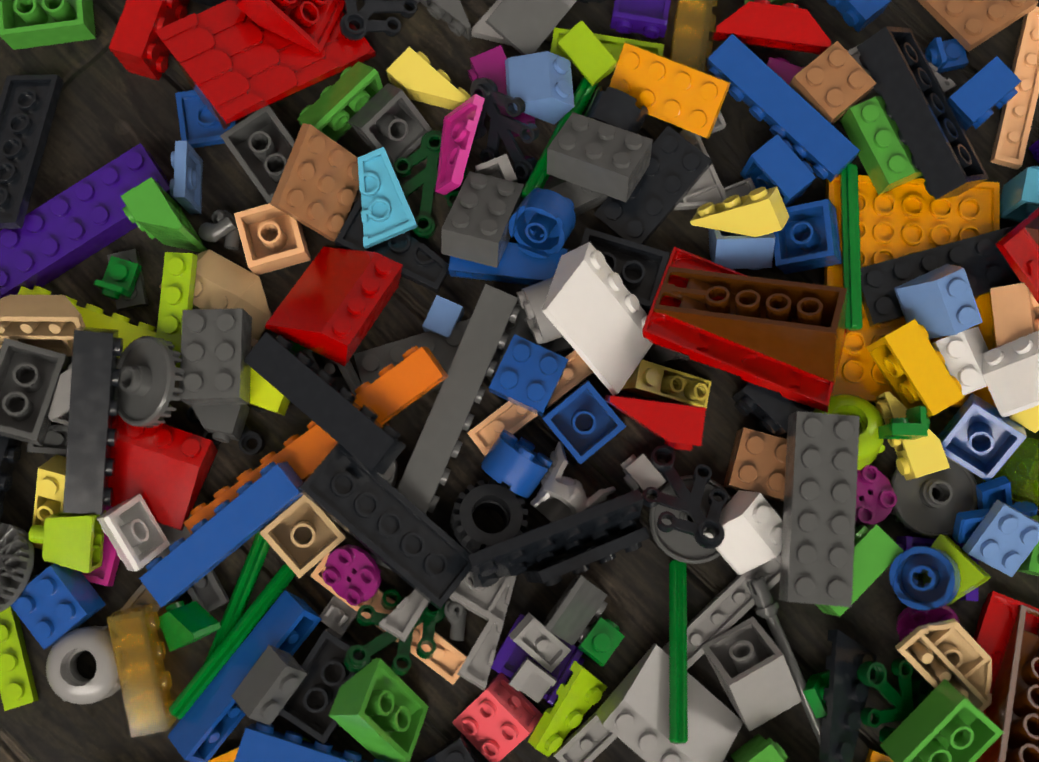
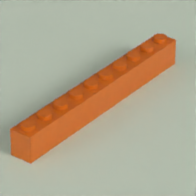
M416 345L402 355L403 361L396 366L392 363L383 368L378 373L380 378L372 384L367 381L354 390L357 397L354 402L360 407L366 405L379 415L376 420L383 425L448 378V374L428 347L422 346L418 348ZM314 421L310 422L306 426L309 430L303 435L295 434L283 443L285 448L276 454L273 451L260 460L262 465L253 471L250 468L237 476L238 483L230 488L227 485L213 494L215 500L208 505L204 502L191 510L190 514L192 517L183 522L192 535V527L205 518L209 521L216 515L214 509L226 500L232 502L239 496L236 491L249 481L256 482L262 477L259 472L271 462L278 464L287 461L304 482L338 442Z

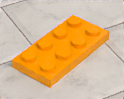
M625 42L609 87L618 89L637 99L635 105L640 109L644 105L649 111L648 115L702 137L709 138L731 82Z

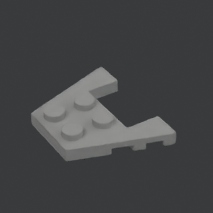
M721 111L718 114L711 134L725 129L727 125ZM685 129L679 133L709 157L701 140L702 136ZM712 164L673 210L698 209L701 205L713 202L715 205L732 195H739V197L749 195L756 188L751 177L723 188Z

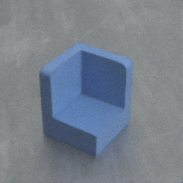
M436 295L422 325L425 332L432 331L449 338L456 323L461 321L465 313L463 306Z

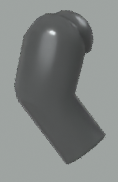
M216 210L212 214L213 223H218L227 216H230L236 223L235 217L227 210ZM238 228L225 235L224 248L229 250L239 249L240 235Z
M227 216L218 223H203L198 229V234L202 240L217 242L237 228V225L230 216Z
M450 600L444 607V614L451 624L449 639L464 641L467 611L460 603Z

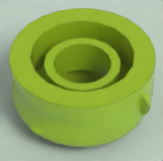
M839 394L831 397L828 413L816 408L814 409V413L860 416L857 471L870 465L876 459L878 453H882L885 450L883 445L884 439H879L878 427L883 426L884 421L880 412L869 401L855 395Z

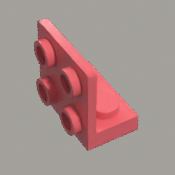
M500 673L452 723L489 762H500L531 734L543 714L520 691L518 692L510 686L509 679L503 673Z

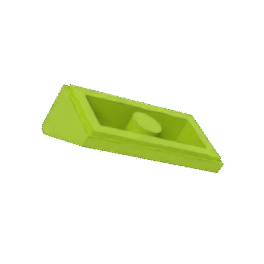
M583 21L577 23L557 43L559 48L592 86L614 72L617 64L616 59Z

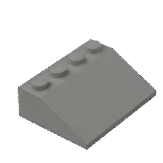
M655 643L595 712L605 727L646 762H723L743 724V721L687 672L688 740L684 744L671 743L669 740V655Z

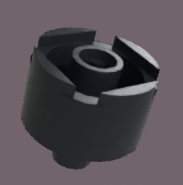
M600 86L584 116L639 134L649 111L644 105L642 109L638 108L635 105L637 99L629 94L611 87H607L604 92L602 86Z

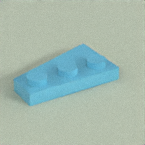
M381 147L358 157L359 190L362 205L361 219L364 235L363 247L367 249L417 228L418 225L385 148Z

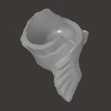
M558 442L555 451L551 452L549 458L553 463L541 480V489L530 504L548 520L555 522L599 505L616 489L614 486L600 489L587 498L579 480L562 476L568 460L563 443Z

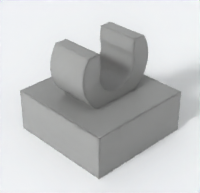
M334 595L320 614V618L322 619L321 622L340 635H344L355 620L357 612Z

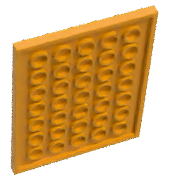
M839 174L832 182L826 179V199H829L836 208L842 257L841 185ZM858 175L861 268L999 230L1000 182H982L959 196L935 200L934 196L927 192L924 185L926 180L924 178L913 179L878 195L869 176ZM843 257L842 264L824 267L825 286L843 288ZM991 293L974 297L983 322L971 328L979 327L988 350L997 348ZM862 304V329L855 331L847 330L832 396L850 394L875 403L877 402L876 397L887 391L896 397L866 347L907 324L904 317L870 327ZM945 337L934 338V339H928V340H929L930 343H933V342L938 341V340H940V339H943V338H945ZM988 387L963 395L965 398L950 406L961 407L968 397L974 393L996 407Z

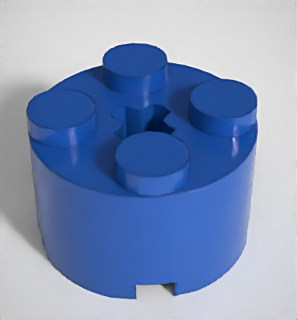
M534 188L523 199L510 218L508 227L511 238L514 236L519 243L517 247L522 252L535 258H547L551 254L558 253L575 227L574 203L571 199L563 197L557 192Z
M503 430L485 456L481 467L498 483L501 484L503 481L511 486L510 491L529 498L549 470L553 461L542 453L536 454L533 451L535 445L525 438L521 437L517 441L518 439L513 434Z
M918 546L904 551L895 558L889 573L891 586L899 600L908 607L917 610H931L947 605L957 595L961 579L957 563L947 553L933 547ZM928 571V576L932 578L931 583H925L923 586V580L919 578V573Z

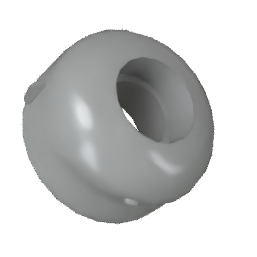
M109 626L76 628L62 636L51 648L46 662V677L52 690L63 701L80 705L93 704L112 696L123 686L130 671V652L123 638ZM86 650L96 660L97 670L92 679L84 678L77 670L78 657Z

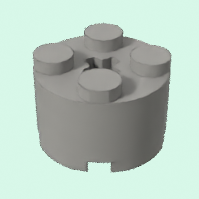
M553 277L516 292L519 303L527 315L525 321L530 334H533L537 345L563 337L542 312Z

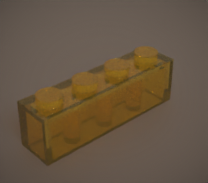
M677 0L670 51L671 60L708 74L707 71L709 69L705 67V60L711 56L713 41L708 40L709 32L714 31L716 15L712 14V6H717L718 0Z
M152 604L115 611L107 617V623L131 738L167 731L176 721V717L168 711L175 700H171L169 690L172 687L171 674L165 670L163 661L166 657L165 645L163 641H159L157 632L160 627L159 616L156 611L153 612Z

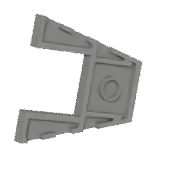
M469 571L449 599L460 603L464 608L488 622L457 675L484 690L487 686L517 576L509 574L499 578V581L489 587H482L481 585L474 588ZM414 590L385 619L380 621L378 627L405 642L429 601Z

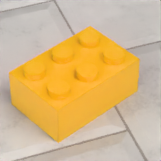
M914 319L866 348L898 400L907 409L916 406H926V414L928 417H931L965 397L961 392L962 387L959 381L954 376H951L946 369L944 357L938 350H934L929 342L927 330Z

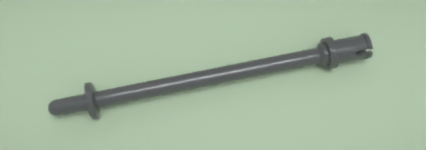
M765 577L754 578L746 584L756 603L755 611L757 616L766 619L776 645L785 657L801 697L802 706L820 745L822 719H816L803 693L807 684L777 617L780 606L777 600H773Z

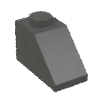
M247 404L192 406L203 428L212 435V439L223 443H229L230 439L241 440L250 410Z

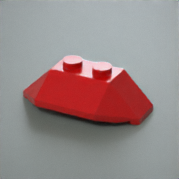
M768 0L749 1L718 24L712 35V40L725 41L733 33L743 44L818 55L831 46L830 39L807 9L799 8V5L794 3H784L782 6L774 5Z

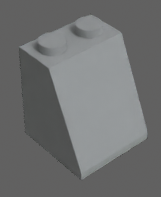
M754 616L701 646L733 708L749 732L802 701L783 653Z

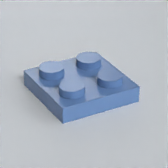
M175 141V151L171 152L174 179L170 180V194L189 214H201L203 160L188 141Z
M997 499L962 549L968 555L1013 577L1039 542V522Z

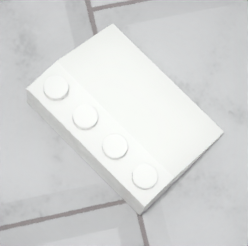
M591 242L561 256L542 312L613 396L617 395L653 344L643 337L642 330L648 315L640 306L637 297L628 291L619 274L613 272L606 263L604 255L596 250Z

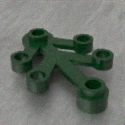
M437 130L429 131L423 136L421 148L407 158H398L394 163L396 173L401 177H406L411 173L414 166L427 158L426 168L401 185L406 199L423 185L420 213L415 217L417 225L421 221H427L429 225L425 229L419 227L413 229L415 235L421 239L432 237L436 230L431 212L442 132ZM433 140L440 142L437 147L430 146V142ZM405 163L408 165L405 171L398 169L400 164ZM465 168L464 178H463L462 183L465 181V179H466V177H467V175H468L466 168ZM453 190L447 195H443L450 209L453 206L450 200L453 197H457L458 191Z
M389 589L384 592L381 605L386 610H394L405 597H401L396 590ZM391 596L396 600V602L389 603L387 602L386 597ZM446 604L435 612L430 611L426 607L414 626L416 628L423 623L422 639L416 647L418 656L423 659L432 657L436 650V643L433 640L435 625L444 619V607ZM363 605L359 608L356 619L362 626H369L371 624L379 626L380 621L389 614L376 612L372 606ZM368 612L371 618L364 619L361 613ZM413 629L405 642L399 639L397 654L391 665L393 672L397 675L407 674L412 665L409 653ZM386 631L364 646H351L344 658L346 668L353 673H358L369 664L371 656L398 638ZM423 644L429 645L430 648H431V651H430V652H425V651H423L422 648H421V645H423ZM359 652L363 655L364 659L356 660L353 654ZM404 661L407 667L401 669L397 666L396 662Z
M897 658L891 665L892 673L899 677L900 695L886 681L887 671L882 663L865 661L858 667L857 675L864 685L875 687L894 707L882 710L865 707L860 714L861 722L865 726L877 728L882 723L905 720L914 711L913 695L918 696L919 706L930 694L931 684L926 679L916 677L911 680L913 666L908 660ZM883 727L879 733L880 742L883 743L896 728Z

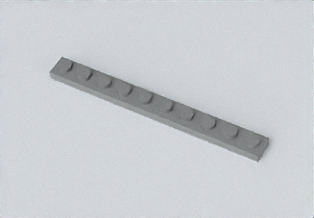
M780 554L776 558L735 577L687 624V670L704 654L702 645L727 632L756 604L749 587H747L746 583L748 581L764 576L769 590L780 581ZM669 642L663 648H661L668 655ZM594 713L562 743L557 751L553 752V755L559 762H592L617 736L605 727Z

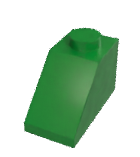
M183 600L165 607L167 613L157 618L170 652L196 642L221 629L220 623L196 601L186 605Z

